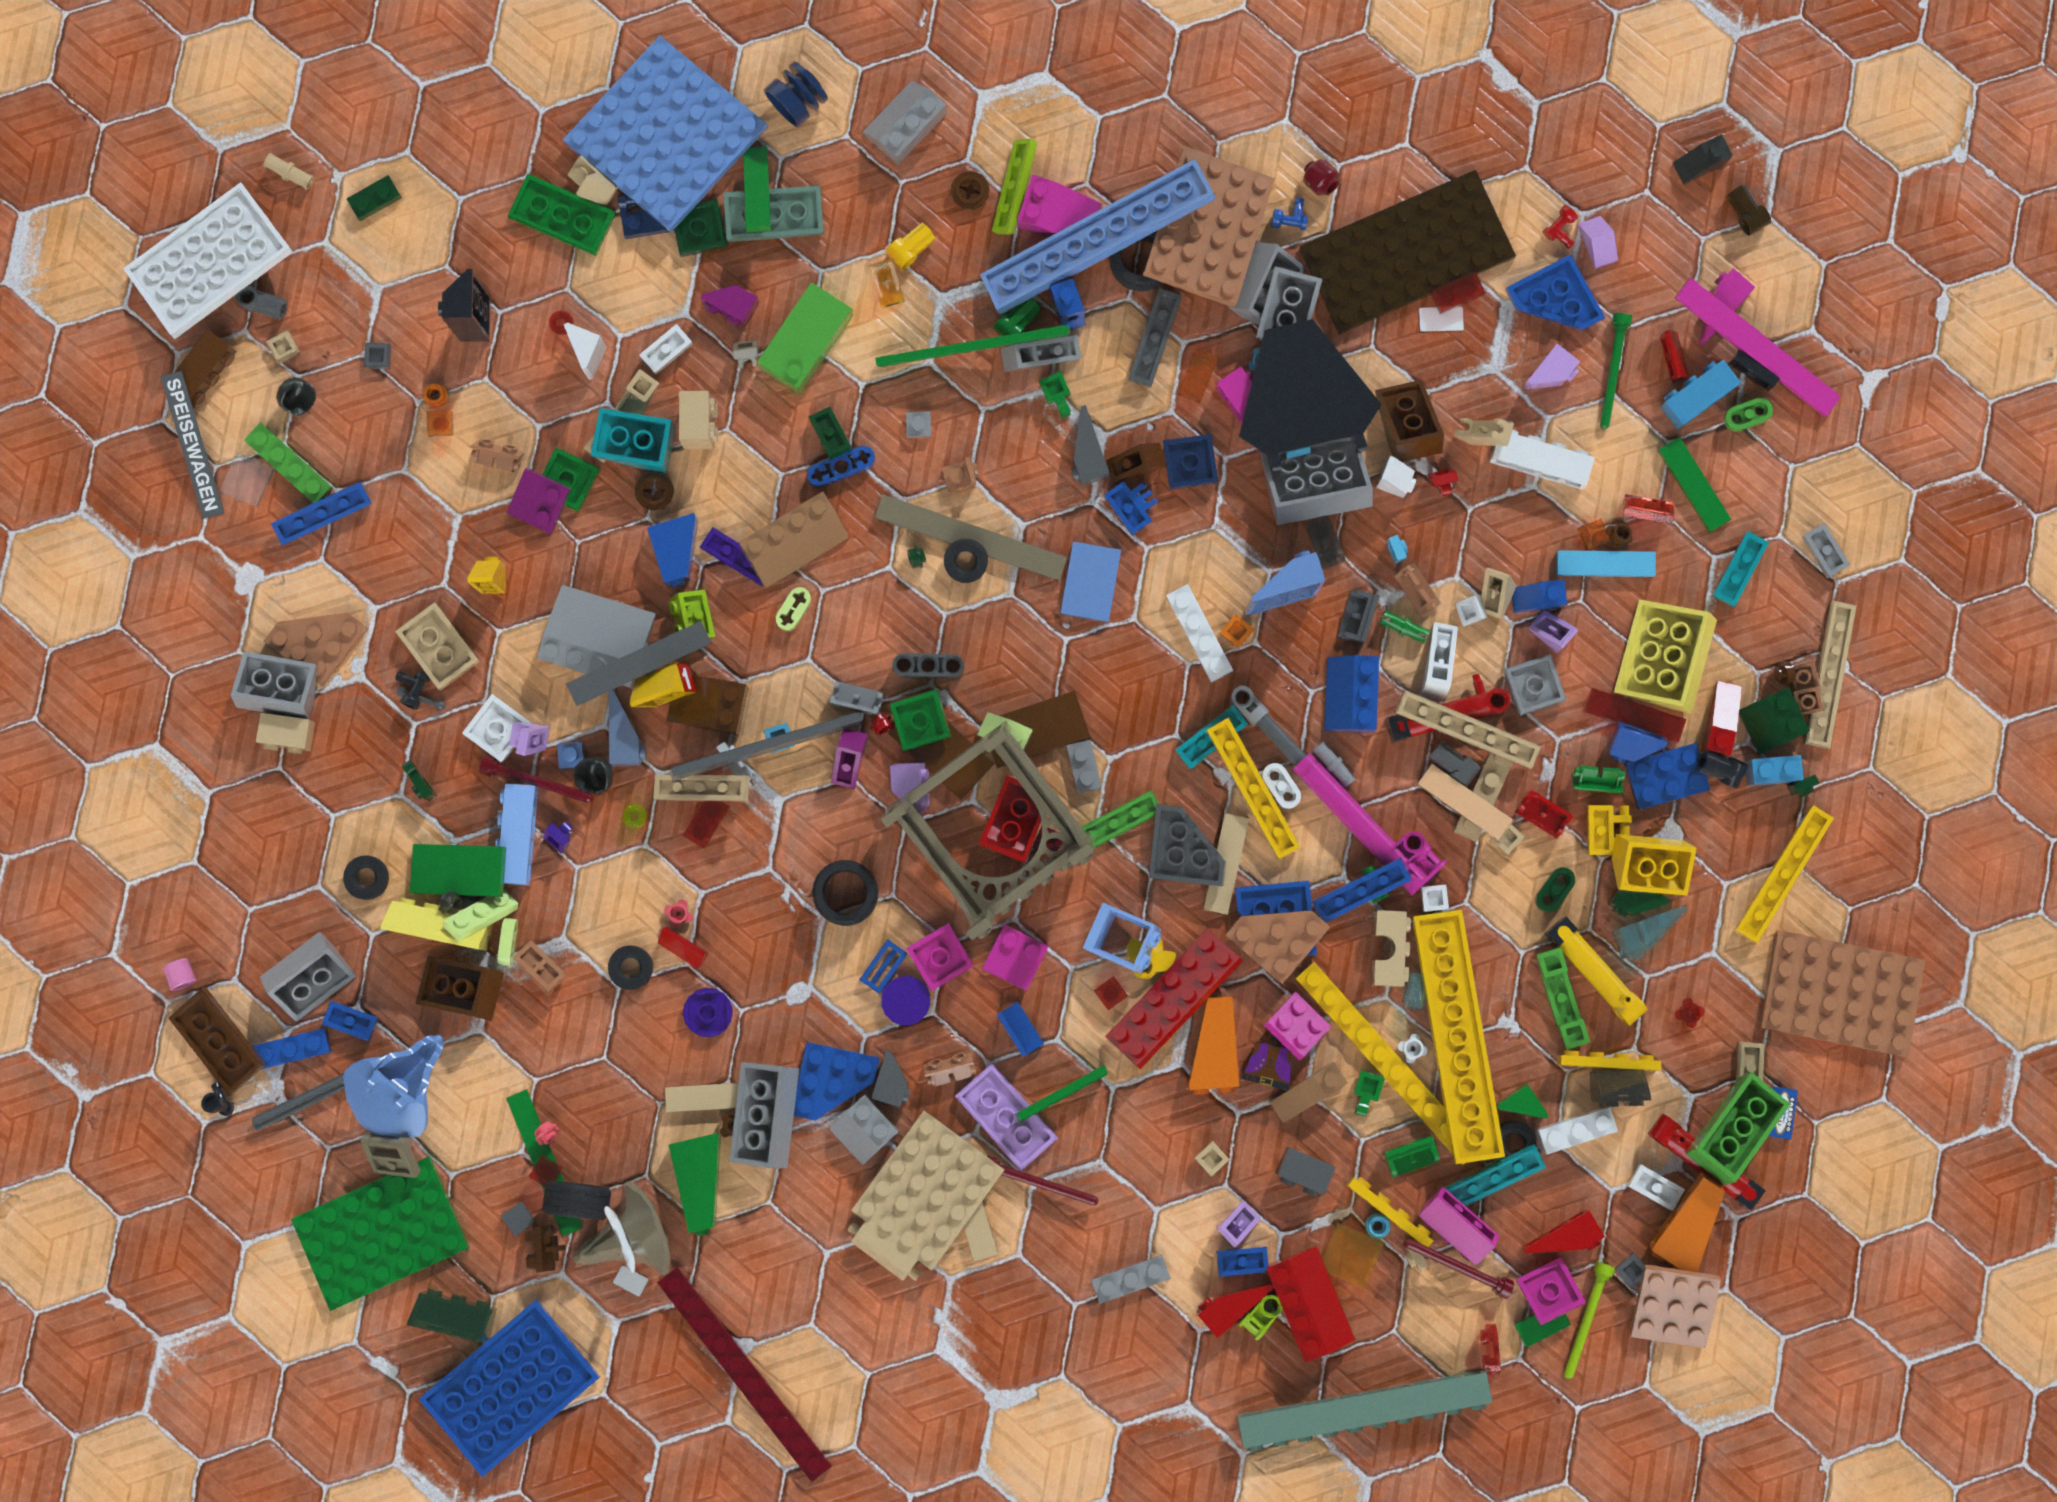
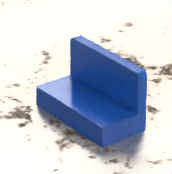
M1018 1002L997 1014L1023 1057L1044 1044Z

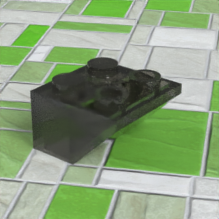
M1644 1070L1590 1071L1591 1102H1598L1599 1107H1619V1102H1623L1624 1106H1644V1101H1651V1094Z

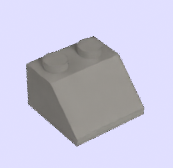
M866 1094L829 1128L862 1165L899 1132L895 1125Z

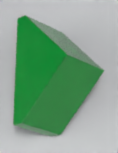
M1523 1084L1496 1103L1498 1110L1544 1119L1548 1118V1113L1528 1084Z

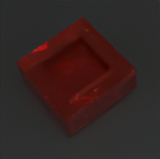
M1114 976L1094 990L1108 1011L1128 997Z
M541 1155L528 1177L545 1187L549 1181L557 1180L564 1167Z

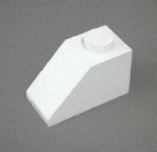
M1390 456L1384 465L1376 488L1404 498L1407 492L1412 493L1416 479L1413 478L1415 471L1395 457Z

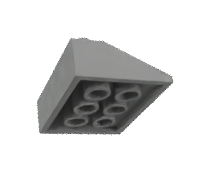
M1353 436L1310 446L1309 454L1289 459L1286 458L1284 452L1278 453L1282 468L1276 472H1271L1268 455L1260 451L1271 507L1277 525L1373 507V487L1362 453H1358L1355 450Z
M562 585L544 631L537 659L587 674L647 646L656 613ZM635 679L623 685L632 687L634 686Z

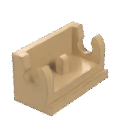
M1461 418L1460 421L1466 425V431L1455 430L1454 436L1470 445L1508 446L1514 423L1503 419L1481 421Z

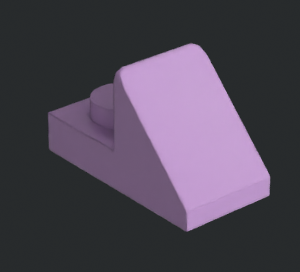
M514 722L509 745L517 748L516 754L524 756L545 751L550 726Z

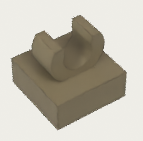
M757 340L733 343L734 360L738 359L739 367H744L743 360L746 358L751 359L753 367H756L759 353Z

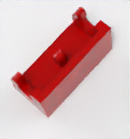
M1532 789L1526 792L1514 812L1556 839L1564 832L1565 826L1573 818L1572 814Z

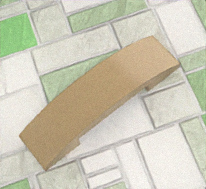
M639 369L626 387V393L614 410L642 415L660 383ZM594 434L590 438L586 446L583 448L590 454L592 450ZM597 458L598 460H600V461L603 462V463L606 462V460H604V459Z

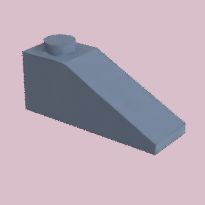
M610 690L609 764L611 766H642V760H646V745H642V740L618 694L614 690Z

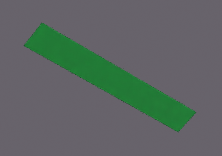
M526 1089L507 1097L506 1099L543 1190L545 1191V1186L549 1181L564 1182L550 1145L544 1144L540 1146L539 1142L536 1141L534 1132L541 1123L528 1090ZM554 1215L562 1237L583 1228L579 1218Z

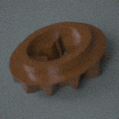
M963 172L954 179L951 185V196L955 204L964 210H975L983 206L989 198V184L985 177L977 172ZM972 182H974V191L977 193L972 194L967 199L966 191L963 189H969Z
M649 472L637 481L635 496L639 504L645 509L652 511L664 509L672 502L674 487L671 480L665 474ZM654 482H656L658 490H662L661 493L657 494L655 501L652 494L644 492L652 490Z

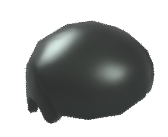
M293 377L288 378L279 386L276 399L278 405L284 411L290 412L294 416H299L306 413L314 405L316 391L304 379Z
M600 757L581 760L575 766L573 774L575 784L579 790L591 794H601L609 790L614 776L611 765Z

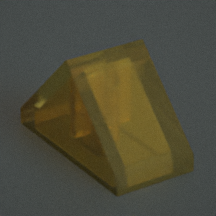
M893 258L869 265L881 309L905 302Z

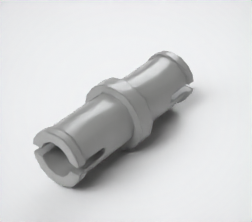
M1324 741L1312 750L1326 766L1325 769L1331 772L1344 788L1356 779L1342 763L1343 759L1340 756L1337 757Z

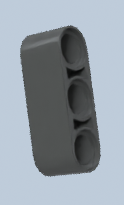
M903 653L894 658L893 669L897 676L905 679L953 680L963 675L964 663L958 655ZM902 660H907L911 663L910 669L906 672H901L897 669L898 663ZM925 661H933L936 666L932 672L922 670V664ZM949 662H958L960 669L956 673H950L946 669Z

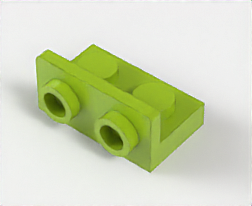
M705 589L677 593L670 598L669 610L671 615L674 616V633L701 621L709 639L715 637Z

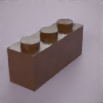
M206 329L175 370V372L182 371L193 409L203 402L206 391L210 386L212 387L218 382L219 374L233 362L234 354L237 352L208 329Z

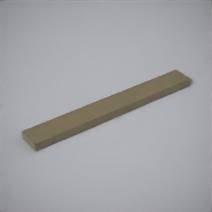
M884 494L875 515V519L948 544H952L959 539H973L985 548L989 558L1056 581H1060L1068 558Z

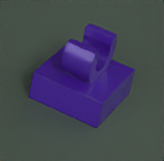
M566 821L559 828L552 823L545 829L543 838L562 854L569 846L570 839L568 836L572 833L573 827Z

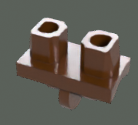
M553 1225L537 1226L525 1232L526 1244H535V1254L527 1255L526 1267L535 1269L536 1273L555 1270V1261H559V1251L566 1250V1245H558V1235H553Z

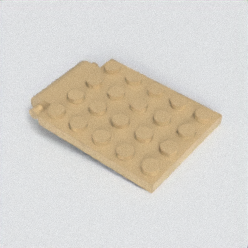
M923 1111L851 1210L865 1221L861 1227L853 1222L848 1228V1231L855 1235L851 1243L902 1281L907 1276L916 1281L921 1275V1272L914 1267L916 1263L920 1261L930 1270L935 1268L1005 1169L929 1113Z

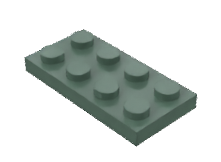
M820 185L770 189L771 231L747 233L745 191L723 193L727 242L824 235Z

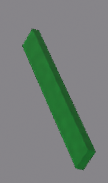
M1070 325L875 357L876 365L878 367H886L1068 336L1071 334Z

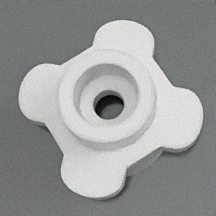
M1412 1034L1410 1039L1405 1042L1401 1041L1398 1044L1399 1051L1404 1053L1406 1056L1405 1060L1408 1063H1414L1416 1058L1425 1056L1428 1052L1427 1047L1423 1046L1420 1036L1417 1034ZM1412 1046L1415 1047L1414 1051H1411L1410 1049Z

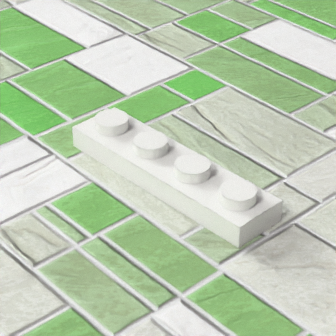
M1187 584L1166 595L1210 682L1212 683L1233 672L1189 585Z

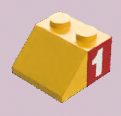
M672 661L664 665V668L661 670L655 669L642 677L636 678L630 698V706L657 707L697 692L689 664H679L678 661Z

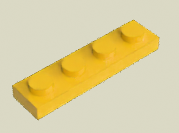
M1564 1050V1055H1557V1065L1661 1071V1061L1654 1060V1055H1639V1059H1629V1054L1614 1053V1058H1605L1603 1052H1589V1057L1579 1056V1051Z
M1351 1177L1345 1184L1418 1243L1427 1247L1432 1244L1433 1240L1429 1237L1431 1234L1429 1230L1421 1224H1418L1417 1227L1409 1222L1410 1215L1401 1208L1397 1211L1389 1206L1392 1201L1379 1192L1378 1195H1375L1369 1190L1372 1185L1362 1177H1359L1357 1180Z

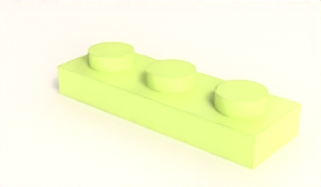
M504 890L503 897L487 896L443 921V927L460 942L518 909V902Z

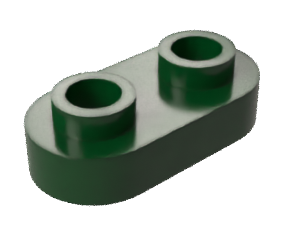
M1561 867L1555 869L1549 875L1535 896V904L1542 912H1552L1558 909L1575 885V875L1570 869ZM1559 876L1565 878L1564 885L1558 883L1557 879ZM1546 895L1551 898L1549 905L1543 902V898Z

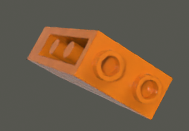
M1233 996L1208 998L1205 1002L1188 1082V1090H1194V1095L1209 1094V1089L1219 1088V1093L1234 1092V1087H1239Z
M1703 1172L1699 1174L1650 1242V1247L1653 1251L1652 1255L1663 1263L1667 1260L1674 1265L1673 1269L1698 1272L1725 1193L1723 1186Z

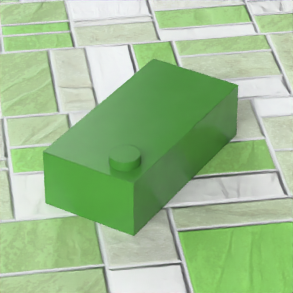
M811 282L757 361L759 369L800 395L854 316L852 308Z
M1752 1072L1742 1075L1685 1154L1723 1185L1734 1183L1791 1104Z

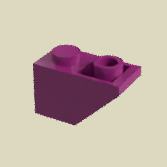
M737 285L705 293L700 298L703 305H705L703 308L714 315L720 313L725 316V320L736 327L738 324L746 327L759 304L757 296Z

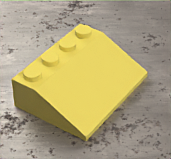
M1639 599L1614 693L1667 709L1692 713L1717 619L1710 612Z

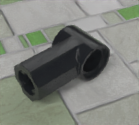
M1707 750L1700 753L1696 760V769L1698 771L1716 777L1719 781L1733 788L1739 787L1749 767L1746 763L1730 756L1725 758Z

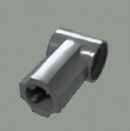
M250 285L235 295L236 301L245 310L257 312L280 321L285 317L288 310L287 300L256 290ZM254 294L253 301L245 303L246 297Z
M1443 740L1429 756L1430 759L1447 771L1449 776L1465 787L1469 785L1481 770V767L1466 755L1462 756Z

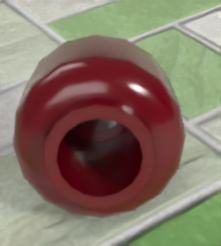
M1325 159L1311 161L1304 168L1303 182L1316 195H1329L1338 187L1339 173Z

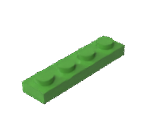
M261 422L244 439L248 445L312 503L325 498L333 489Z

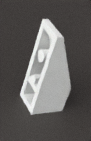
M1433 623L1422 682L1421 697L1442 702L1446 700L1452 681L1457 626Z

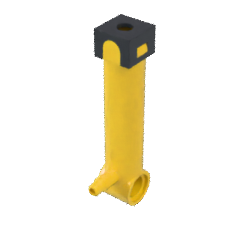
M1567 916L1562 917L1544 933L1545 936L1555 947H1561L1562 952L1607 1001L1617 1017L1630 1027L1648 1011L1647 1007L1639 997L1624 985L1577 932V927Z

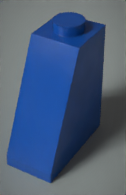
M695 513L647 527L663 582L667 587H681L686 584L685 581L691 578L698 519Z

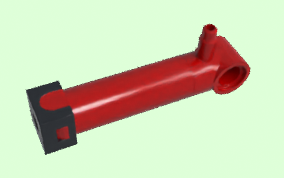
M1474 674L1472 678L1476 695L1440 704L1478 720L1504 712L1509 707L1510 696L1501 688H1495L1486 692L1480 674ZM1492 696H1498L1501 699L1502 705L1500 708L1492 706L1490 702ZM1401 715L1391 716L1385 720L1391 744L1437 731Z
M1663 1113L1647 1133L1652 1139L1668 1148L1699 1173L1703 1172L1721 1184L1725 1193L1746 1210L1751 1211L1766 1191L1743 1174L1740 1175L1736 1182L1723 1185L1685 1154L1695 1138L1682 1129L1677 1122Z

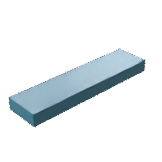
M1558 550L1556 552V576L1655 577L1656 552Z

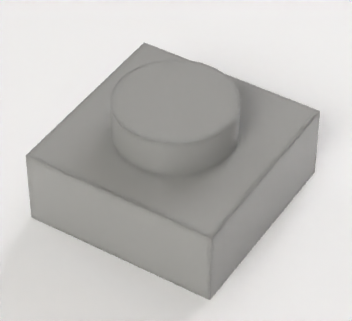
M930 411L906 412L907 438L932 437Z

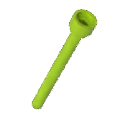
M1596 1261L1593 1269L1596 1279L1564 1371V1376L1567 1379H1572L1575 1374L1605 1281H1608L1609 1277H1613L1615 1267L1600 1261Z

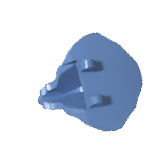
M429 1035L417 1041L405 1051L359 1060L352 1063L344 1071L343 1081L346 1099L357 1121L366 1130L376 1136L393 1139L418 1137L426 1130L428 1125L427 1087L430 1072L442 1052L443 1038L440 1035Z

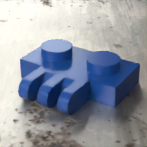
M1123 481L1106 493L1104 498L1133 536L1152 522L1146 511L1159 501L1157 498H1154L1147 503L1146 499L1152 496L1153 493L1151 490H1148L1143 495L1140 493L1147 487L1145 482L1130 490Z

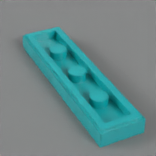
M1532 1144L1444 1188L1465 1206H1468L1545 1169L1546 1165L1535 1144Z

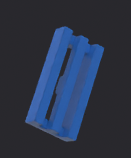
M887 939L859 980L880 994L908 953ZM888 947H891L893 950L872 980H867V977ZM897 952L901 955L878 987L874 985Z

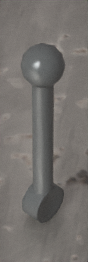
M404 687L397 689V694L400 697L410 693ZM422 696L418 697L419 701L435 706L439 711L445 709L443 701L436 702Z

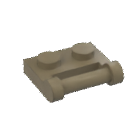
M365 1133L362 1136L361 1145L374 1173L413 1178L418 1176L421 1170L411 1150L412 1142L410 1138L376 1137L371 1133ZM377 1147L397 1149V1151L377 1149Z

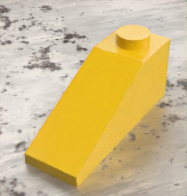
M484 557V561H476L467 577V582L481 594L506 593V564L499 560L498 557Z

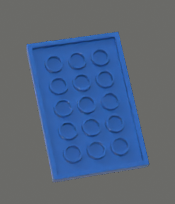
M536 1299L421 1396L419 1400L476 1471L483 1477L601 1376L538 1299Z

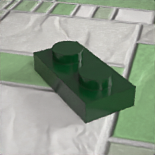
M387 175L346 199L358 220L362 221L402 197L390 176Z
M831 407L808 416L829 460L852 450Z

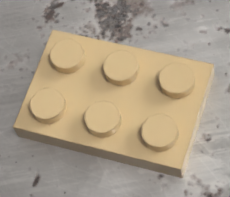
M436 602L395 631L440 691L480 662Z

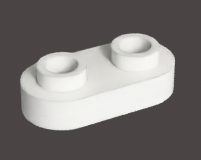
M1278 763L1266 766L1262 772V779L1277 804L1284 809H1292L1297 806L1301 799V793L1286 769ZM1276 772L1279 776L1278 780H1271L1270 773ZM1284 793H1290L1292 800L1285 801L1283 798Z

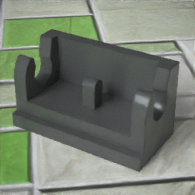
M1357 589L1351 591L1337 638L1364 645L1380 595Z

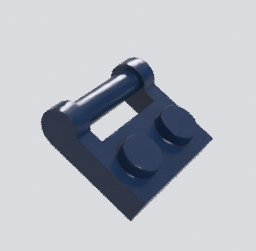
M625 194L618 195L625 239L670 232L645 210L628 212V206L638 204Z

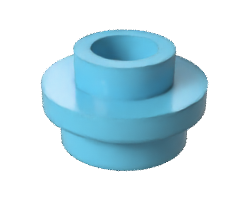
M1375 1213L1367 1218L1365 1229L1371 1237L1380 1239L1389 1233L1390 1221L1385 1215ZM1376 1221L1382 1223V1228L1378 1231L1373 1228V1224Z

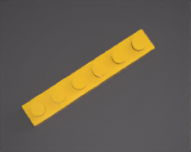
M1229 718L1208 728L1206 731L1277 859H1281L1299 849L1300 845Z
M1814 805L1809 807L1734 931L1755 944L1759 942L1834 819L1832 816Z

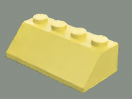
M401 897L400 902H391L380 929L487 951L493 924L458 942L443 927V921L461 910L449 908L448 912L439 911V905L425 903L424 907L415 905L416 900Z

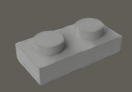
M1825 523L1802 536L1826 578L1850 565Z
M1091 740L1067 745L1077 793L1101 789L1102 786Z

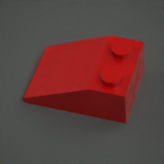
M1006 775L979 845L1025 863L1042 821L1037 806L1017 779Z

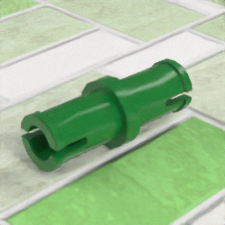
M1385 609L1382 615L1391 619V621L1380 618V625L1397 631L1398 635L1402 637L1406 635L1422 644L1425 643L1427 638L1418 635V633L1428 636L1430 633L1429 629L1410 622L1411 619L1408 617L1404 619Z

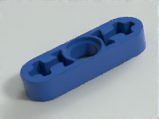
M860 446L832 460L828 459L815 464L808 470V480L813 487L822 488L868 470L875 463L874 452L867 446ZM862 452L865 455L871 456L866 464L863 461L856 462L857 468L853 469L851 460L848 458L853 456L855 461L860 458V453ZM838 461L847 462L848 470L845 473L840 474L835 471L834 466ZM830 465L831 472L835 476L830 478L828 473L822 476L823 481L818 482L817 479H812L817 470L820 473L827 472L826 466Z

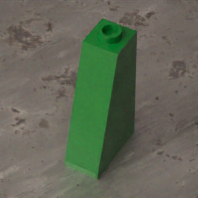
M720 1132L669 1144L688 1233L695 1232L696 1236L711 1233L710 1228L716 1226L721 1147Z

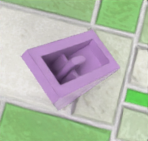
M1601 216L1577 225L1594 269L1618 261L1614 230Z
M1545 610L1528 627L1534 635L1555 653L1562 650L1578 632L1576 627Z
M1242 1201L1215 1228L1235 1248L1258 1223L1260 1218Z

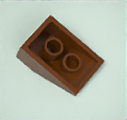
M1422 380L1375 390L1376 398L1382 404L1379 411L1388 446L1393 457L1401 462L1443 452L1444 433Z
M692 675L697 692L671 701L666 721L739 736L749 687L743 683Z
M428 956L416 1004L492 1021L504 972Z

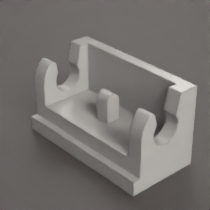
M837 681L834 683L830 704L831 706L877 716L880 714L885 693Z

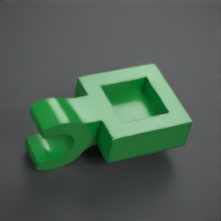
M1061 371L1039 380V385L1048 405L1055 402L1061 418L1071 415V410L1065 399L1071 396V393Z
M1360 1070L1353 1095L1360 1096L1354 1114L1364 1117L1367 1114L1370 1100L1378 1102L1385 1080L1384 1077Z

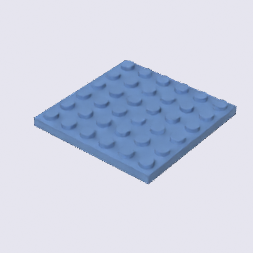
M659 35L566 135L563 141L579 156H583L649 215L672 232L761 136L768 126L762 119Z

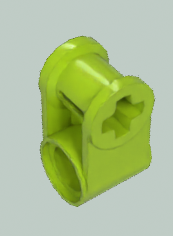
M1269 1292L1244 1314L1238 1322V1326L1245 1327L1254 1335L1256 1341L1267 1332L1272 1322L1282 1311L1277 1294ZM1267 1299H1274L1278 1304L1275 1310L1267 1311L1263 1307L1264 1302Z

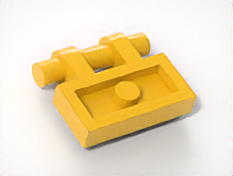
M1613 805L1587 806L1588 855L1613 854L1616 838L1614 837V823L1620 824L1621 835H1630L1632 815H1629V806H1619L1620 815H1614Z

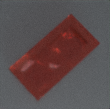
M1476 271L1431 290V296L1440 314L1485 295L1484 288Z
M1625 494L1623 499V516H1629L1633 519L1652 520L1656 523L1672 524L1674 519V503Z
M704 801L683 836L705 849L729 811L730 806L722 801Z

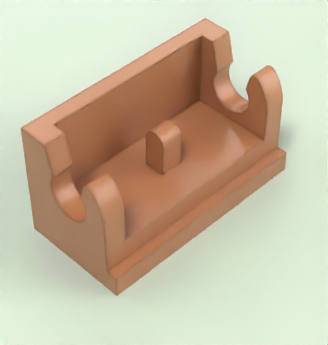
M532 940L513 956V962L547 996H550L554 988L564 981L566 973Z

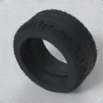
M1156 231L1139 241H1147L1153 244ZM1122 250L1110 256L1109 262L1112 274L1124 287L1142 292L1155 289L1163 284V282L1129 272L1121 262Z
M851 860L835 861L825 866L815 878L812 889L813 902L818 912L829 922L841 926L855 925L864 921L875 909L878 901L877 882L872 873L862 864ZM841 872H851L858 875L866 886L867 894L864 904L860 909L850 914H840L833 911L826 903L824 896L825 886L829 879Z
M549 1181L545 1186L542 1208L545 1213L552 1215L604 1220L606 1218L604 1207H610L611 1191L609 1188L602 1186Z

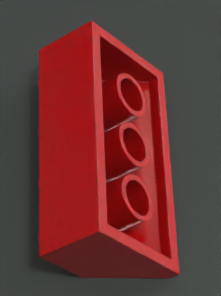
M1317 1246L1272 1262L1266 1268L1305 1363L1328 1355L1356 1340Z

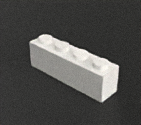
M1513 429L1508 446H1493L1489 460L1490 463L1581 490L1587 486L1595 457L1589 456L1587 451L1580 449L1571 451L1565 449V445L1556 442L1551 444L1544 443L1537 436L1529 435L1528 438L1518 435L1519 432Z

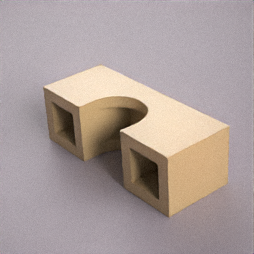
M1374 911L1373 936L1387 938L1391 942L1393 950L1387 960L1372 961L1371 986L1404 987V982L1409 980V967H1405V957H1409L1410 943L1406 942V932H1410L1411 918L1407 917V912Z

